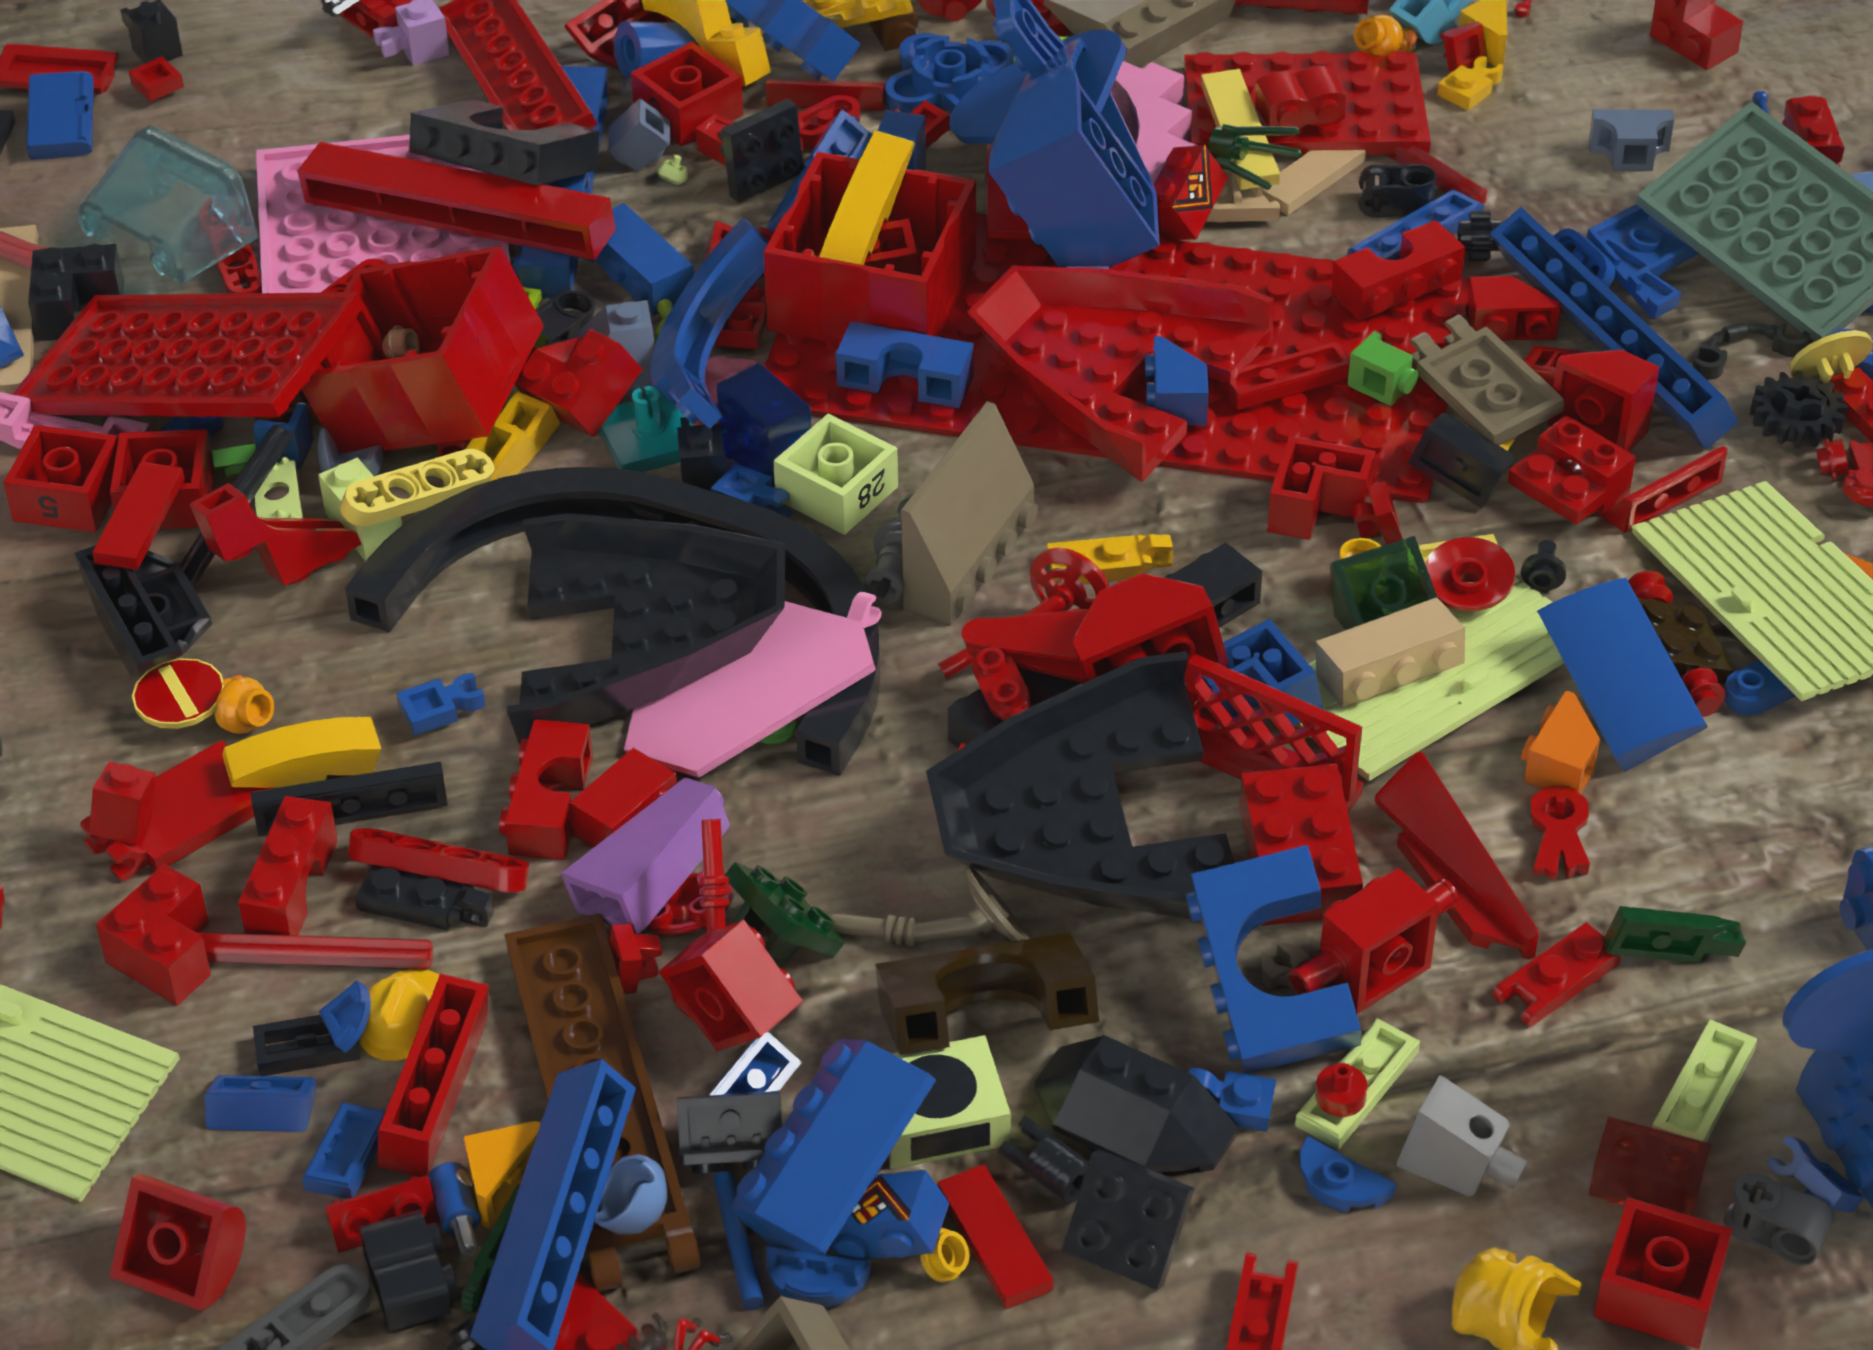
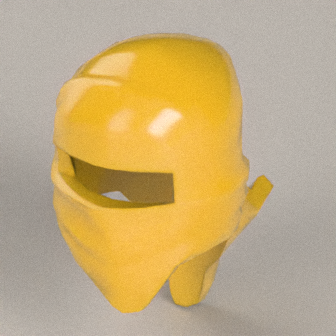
M1496 1247L1486 1249L1477 1253L1474 1259L1463 1267L1457 1278L1452 1301V1327L1459 1334H1472L1487 1339L1494 1347L1500 1350H1559L1557 1344L1551 1338L1540 1337L1545 1331L1549 1314L1557 1297L1580 1295L1582 1283L1573 1279L1567 1272L1551 1263L1542 1261L1538 1257L1526 1256L1522 1261L1516 1263V1255L1512 1252L1500 1250Z

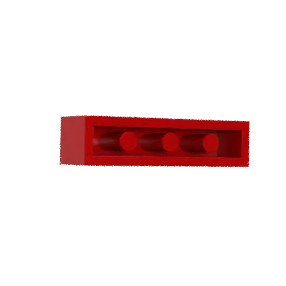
M440 973L378 1129V1167L417 1177L429 1176L487 1024L489 985Z

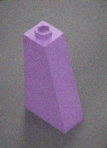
M686 777L564 870L561 875L576 912L586 916L601 913L603 922L607 924L631 923L634 934L642 932L702 861L701 820L721 819L722 835L730 827L723 808L725 805L724 799L716 787Z

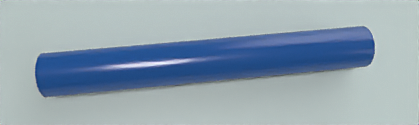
M719 1172L713 1177V1183L742 1304L747 1310H755L763 1305L764 1300L746 1226L742 1220L728 1209L737 1196L734 1177L731 1172Z

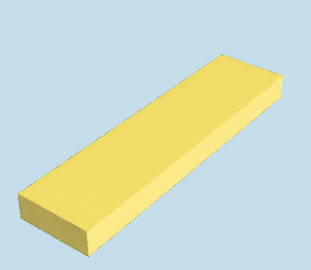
M1240 69L1201 75V87L1216 127H1222L1223 124L1262 126ZM1246 136L1249 141L1269 144L1266 136ZM1248 150L1243 161L1237 160L1235 164L1268 181L1271 185L1280 184V172L1272 153ZM1234 174L1240 190L1260 187Z

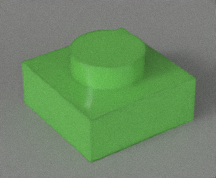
M248 444L211 450L216 473L225 471L226 478L238 477L255 452L256 445Z

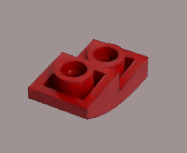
M755 283L752 285L724 324L716 339V346L758 348L767 321L766 289L760 288Z

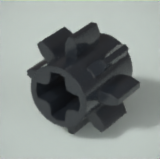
M1471 211L1468 214V220H1459L1457 240L1465 246V251H1469V261H1488V259H1491V251H1500L1490 233L1501 224V220H1491V211Z

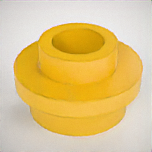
M941 1228L933 1253L922 1254L920 1259L924 1270L932 1279L938 1282H947L957 1278L967 1267L969 1249L965 1239L959 1233Z

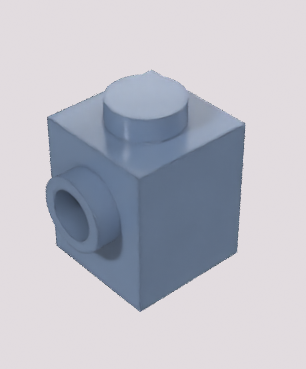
M642 99L636 101L609 126L608 151L619 163L627 164L637 172L642 170L649 162H656L663 154L665 148L670 145V120Z

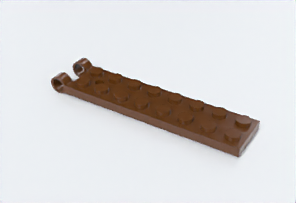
M601 913L504 934L508 956L547 1104L558 1073L603 1059L636 1088L611 1167L622 1157L640 1154L656 1161L665 1174L667 1184L666 1205L659 1220L641 1233L621 1235L605 1229L595 1222L593 1223L586 1245V1252L595 1289L600 1292L623 1286L615 1247L665 1236L669 1260L674 1274L701 1268L696 1238L691 1227Z

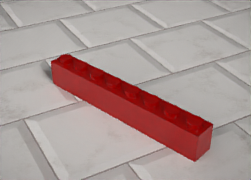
M319 142L297 170L305 203L592 260L597 258L616 230L610 197L543 184L535 185L507 177Z

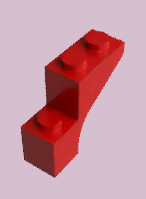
M229 483L189 504L210 551L227 562L246 557L253 551V547L256 546L267 573L284 586L306 580L315 569L327 563L341 561L348 556L350 550L362 545L354 531L345 528L341 522L334 518L258 517L252 510L246 495Z

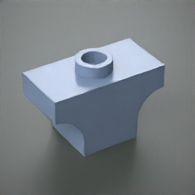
M1593 109L1588 140L1590 151L1600 152L1609 157L1612 162L1613 171H1653L1655 155L1670 151L1674 126L1673 110Z

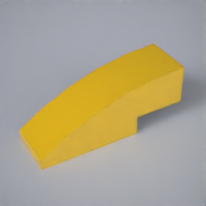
M516 391L497 418L489 436L473 438L465 449L479 450L492 460L494 471L489 481L516 475L542 449L560 425V422L551 405Z
M340 717L303 722L254 735L224 747L222 755L231 787L279 788L326 780L327 775L354 776L372 773L375 770L381 746L371 717Z

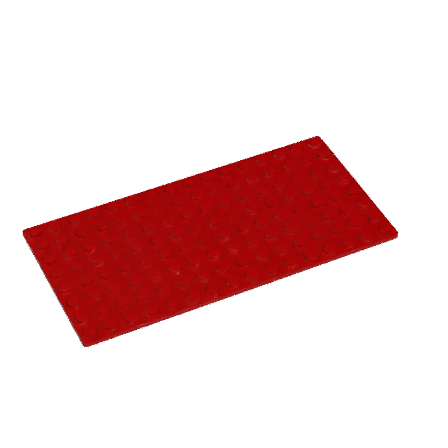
M976 213V260L939 336L941 338L974 343V376L960 408L919 401L918 379L908 375H896L886 379L878 393L837 386L836 352L840 344L777 332L752 396L753 406L760 409L824 417L830 414L844 421L956 437L962 434L988 401L996 405L1015 445L1109 458L1057 419L1004 365L967 313L1011 266L1058 267L1042 244L1037 245L1033 239L987 238L986 214ZM1160 237L1158 247L1109 268L1111 270L1237 285L1274 298L1273 339L1248 366L1332 342H1338L1350 358L1351 352L1374 331L1381 334V341L1408 354H1413L1417 351L1411 345L1410 339L1423 332L1427 333L1440 349L1447 347L1444 337L1452 334L1444 325L1445 321L1457 315L1465 318L1470 282L1468 279L1462 278L1359 321L1331 294L1334 262L1331 259L1264 252L1249 248L1226 247L1205 242L1175 241L1171 238ZM1412 363V368L1417 370V367ZM1144 371L1122 396L1146 405V382H1153V380H1145ZM1418 376L1412 391L1408 394L1404 393L1391 406L1349 387L1348 379L1237 410L1224 392L1220 381L1208 377L1207 426H1187V434L1162 460L1159 466L1274 482L1288 437L1294 436L1375 451L1372 485L1385 481L1392 499L1425 503L1430 498L1433 478L1408 464V461L1426 428L1442 413H1446L1448 403Z

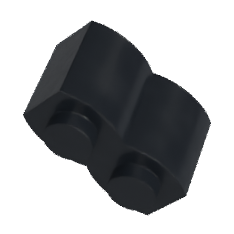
M419 1209L359 1227L362 1251L389 1332L452 1314L450 1297L458 1295V1290L451 1265L441 1266L437 1255L443 1253V1245L435 1222L426 1224L424 1216Z

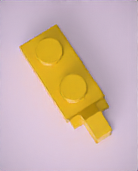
M1130 535L1047 543V549L1067 548L1084 555L1098 566L1107 581L1126 580L1152 568L1169 567L1173 564V545L1170 535ZM1056 563L1049 564L1050 570L1054 568L1066 569L1067 566L1064 564ZM1082 574L1078 578L1082 584L1090 583ZM1053 578L1052 580L1056 584L1060 578Z

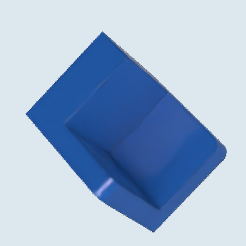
M297 403L289 423L257 420L253 426L256 449L273 425H280L292 434V440L277 462L280 463L281 458L287 457L290 461L295 460L296 468L301 469L313 442L306 403Z

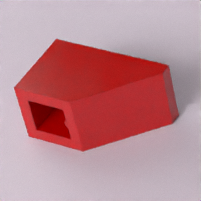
M1513 276L1470 277L1466 310L1469 325L1475 331L1487 326L1502 341L1556 340L1560 314L1559 301Z

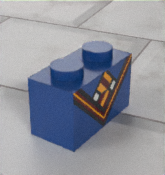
M926 1170L875 1175L834 1239L831 1247L839 1257L859 1260L932 1254L949 1202Z

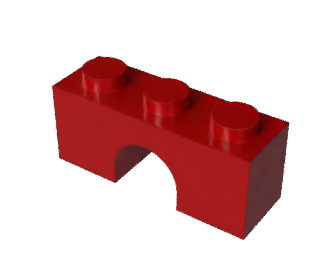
M1434 220L1402 233L1399 260L1383 259L1368 247L1333 262L1331 294L1359 321L1462 279L1465 246L1439 222Z
M534 719L529 738H522L519 748V764L521 767L519 772H512L509 784V798L511 802L509 807H502L499 819L500 835H506L509 855L556 860L566 859L573 833L569 804L572 799L571 793L556 791L562 789L584 790L593 758L589 724Z
M291 796L284 797L238 902L245 934L299 935L308 914L306 903L308 875L324 876L338 842L331 802Z

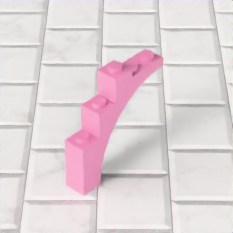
M1123 61L1111 88V93L1154 184L1173 147L1197 146L1190 143L1192 110L1182 107L1184 75L1153 62L1141 69Z

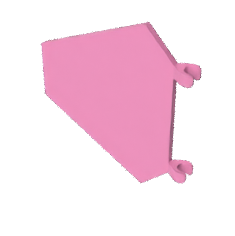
M859 592L852 601L847 618L785 601V608L751 653L659 699L633 708L624 747L625 753L634 747L669 769L700 778L874 672L876 668L864 628L876 624L881 618V610L871 606L876 601L875 595Z

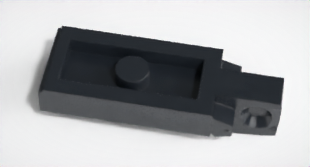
M376 865L371 866L355 896L356 906L359 911L448 930L450 925H458L460 921L487 927L494 914L491 900L492 895L474 889L471 885Z

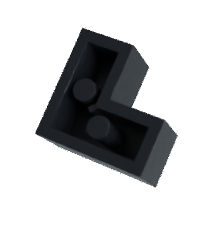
M90 244L66 248L50 247L33 250L28 304L37 341L58 340L95 295H124V278L116 244Z

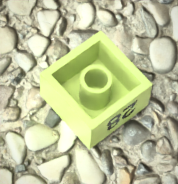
M827 414L774 460L775 488H781L789 493V499L784 503L785 505L845 535L898 488L897 447Z

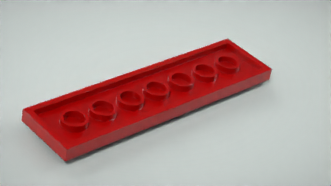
M453 0L439 8L445 17L448 37L489 103L503 107V125L506 130H536L564 123L593 128L598 125L591 110L518 0Z

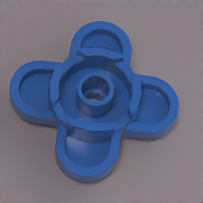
M932 33L912 35L906 38L900 45V65L905 71L893 75L886 82V103L893 111L898 109L900 112L910 113L923 101L927 100L936 107L946 108L952 114L958 102L976 84L989 75L1013 64V50L1008 45L998 41L986 40L977 42L967 38V44L949 42V36H940Z

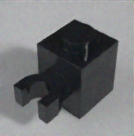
M146 0L134 9L129 10L126 7L120 10L122 21L128 27L132 50L144 64L160 57L170 61L183 56L176 17L161 0L153 2Z
M681 417V427H677L682 483L711 491V487L725 474V458L720 423L714 424L709 429L706 425L690 426L689 420L686 417Z

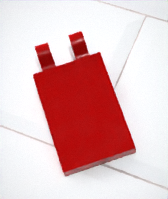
M221 740L155 777L151 819L136 845L89 834L90 816L80 822V827L90 836L84 839V844L94 854L106 851L107 855L115 862L110 866V871L120 881H125L147 865H150L155 871L164 863L169 866L252 819L254 812L250 792L273 788L231 787L222 755L224 747L228 745Z

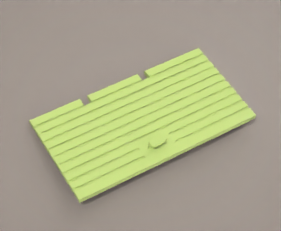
M1767 481L1757 483L1754 487H1745L1742 491L1737 490L1728 493L1727 496L1716 497L1715 500L1710 499L1702 502V504L1698 503L1689 506L1688 509L1677 510L1676 513L1671 512L1662 515L1661 518L1650 519L1649 522L1644 521L1632 525L1631 533L1800 701L1813 698L1816 694L1827 693L1830 689L1841 688L1844 684L1855 683L1858 679L1869 678L1873 674V580L1833 542L1830 541L1818 546L1816 543L1823 541L1825 535Z
M1515 577V583L1510 594L1502 602L1491 608L1480 611H1461L1446 606L1465 627V663L1345 708L1339 704L1317 678L1323 709L1363 726L1358 774L1368 781L1374 779L1563 665L1564 661L1537 610L1553 602L1546 597H1542V594L1534 589L1532 590L1530 586L1520 582ZM1431 593L1424 596L1425 601L1434 598ZM1415 601L1403 609L1409 608L1419 603ZM1315 659V660H1313L1312 662H1310V663H1308V664H1309V665L1314 669V671L1316 672V659ZM1301 722L1294 725L1298 729L1304 727ZM1329 730L1326 731L1338 748L1346 746L1345 737Z
M0 984V1169L77 1201H83L90 1191V1187L99 1178L100 1172L110 1162L111 1156H114L120 1147V1143L125 1140L129 1130L134 1127L140 1114L149 1105L148 1102L153 1099L158 1092L159 1086H162L168 1077V1073L173 1070L179 1061V1054Z

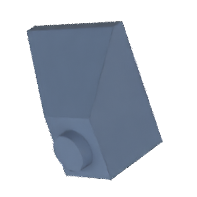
M648 301L605 305L571 339L581 337L589 329H592L619 342L643 369L623 398L632 397L633 391L638 388L641 389L642 395H645L644 386H653L650 379V365L655 347Z

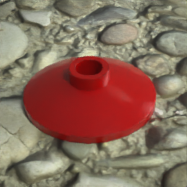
M1477 537L1456 538L1439 545L1429 555L1424 567V580L1431 595L1434 598L1437 597L1445 606L1461 611H1480L1499 604L1510 594L1515 583V566L1509 554L1499 545Z

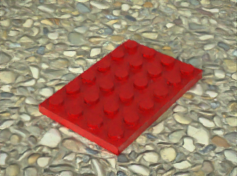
M1317 51L1310 54H1291L1288 52H1276L1274 54H1251L1248 52L1212 54L1201 52L1184 55L1187 109L1192 110L1190 143L1205 145L1208 149L1211 134L1216 127L1201 87L1202 74L1240 69L1262 126H1266L1255 104L1256 80L1276 72L1295 74L1302 69L1312 66H1328L1333 69L1347 95L1345 118L1337 123L1325 126L1307 124L1299 129L1297 135H1266L1269 144L1300 149L1302 151L1301 156H1304L1311 150H1366V155H1397L1393 152L1396 148L1401 147L1408 150L1412 146L1419 147L1430 154L1431 139L1416 53L1392 51L1388 55L1382 56L1365 51H1355L1352 53ZM1273 154V156H1288V155Z

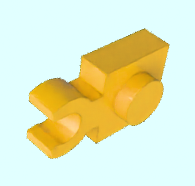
M1480 56L1474 61L1472 69L1461 65L1438 82L1437 95L1469 111L1492 93L1493 85L1498 84L1502 80L1504 65L1498 64L1495 68L1488 69L1486 68L1487 57Z

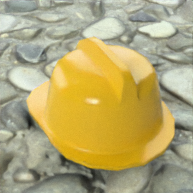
M408 969L381 979L369 990L371 1000L370 1016L361 1037L358 1039L360 1046L368 1055L381 1061H401L407 1059L440 974L428 969Z

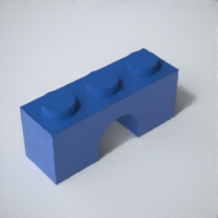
M851 321L836 352L837 386L878 393L886 379L896 375H908L918 379L919 401L960 408L974 376V343Z

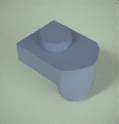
M326 428L320 430L317 457L321 473L358 457L371 474L377 476L385 463L381 445L339 453L329 431Z

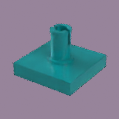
M644 386V399L642 398L640 388L634 390L632 393L633 402L616 406L599 430L618 469L646 472L679 463L677 427H681L680 418L685 416L653 386ZM689 421V425L694 426V424Z

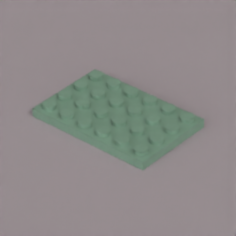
M1752 101L1637 195L1636 205L1799 331L1804 333V330L1810 334L1809 338L1813 342L1829 336L1838 329H1844L1873 304V191Z

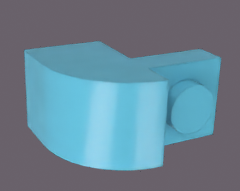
M1397 0L1389 11L1401 27L1414 29L1417 37L1429 44H1438L1444 41L1440 38L1441 33L1452 28H1458L1455 20L1460 15V10L1466 8L1472 0Z

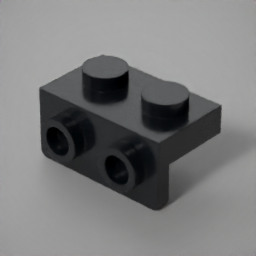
M780 1091L677 1097L680 1165H691V1172L693 1173L721 1171L722 1163L743 1161V1169L754 1170L766 1152L765 1145L767 1140L777 1129L782 1127Z

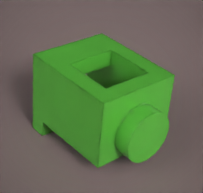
M1374 331L1351 352L1348 386L1391 406L1404 393H1410L1418 380V371L1412 368L1413 355L1381 341V334Z

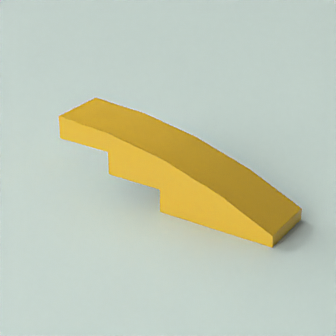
M877 130L874 131L844 193L819 257L864 265L867 255H872L883 221H888L915 146L913 141Z

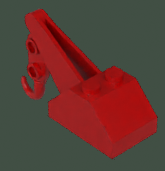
M1140 573L1100 590L1089 609L1003 618H976L967 622L961 632L968 653L975 657L972 663V671L992 714L1003 721L1029 709L1030 694L1017 667L1085 683L1140 657L1186 651L1188 661L1194 654H1197L1222 666L1229 664L1215 611L1203 586L1146 573ZM1187 668L1184 676L1185 683L1187 679Z

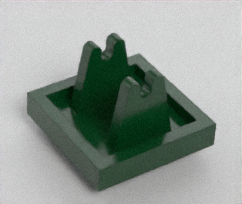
M736 862L725 873L724 876L729 877V885L745 901L731 924L745 920L748 926L758 932L767 925L772 930V933L765 943V949L778 967H782L801 947L834 958L845 944L832 929L835 926L834 920L816 906L811 907L804 899L808 894L806 890L790 877L784 876L780 880L762 866L757 865L752 869Z

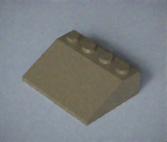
M1044 0V5L1074 35L1093 30H1109L1118 34L1126 47L1123 61L1139 68L1229 19L1235 0Z
M988 401L985 403L901 509L903 607L950 626L962 611L969 610L976 592L983 583L987 584L991 581L997 564L1004 555L1009 556L1012 553L1017 538L1025 528L1029 529L1033 525L1038 512V506L1034 503V483L994 403Z

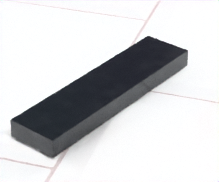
M441 762L250 792L258 836L268 835L285 796L331 802L335 824L448 806Z

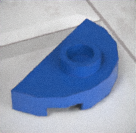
M1309 1136L1306 1137L1300 1149V1174L1306 1183L1305 1188L1307 1192L1321 1204L1342 1212H1349V1207H1366L1372 1204L1373 1208L1380 1207L1395 1195L1396 1183Z
M767 1246V1274L774 1289L786 1298L819 1304L824 1307H832L850 1300L862 1290L871 1274V1261Z

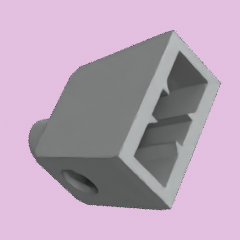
M1439 1075L1417 1114L1396 1166L1466 1196H1473L1485 1175L1514 1189L1528 1161L1500 1147L1510 1126L1505 1117Z

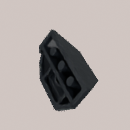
M95 546L74 553L97 616L130 675L183 656L212 625L210 615L178 562L148 550L139 569L135 570L95 564L92 553Z
M1106 1035L1059 1047L1034 1081V1088L1037 1095L1040 1096L1043 1108L1054 1131L1090 1148L1100 1149L1154 1172L1183 1171L1199 1167L1200 1171L1214 1170L1238 1135V1127L1195 1075Z

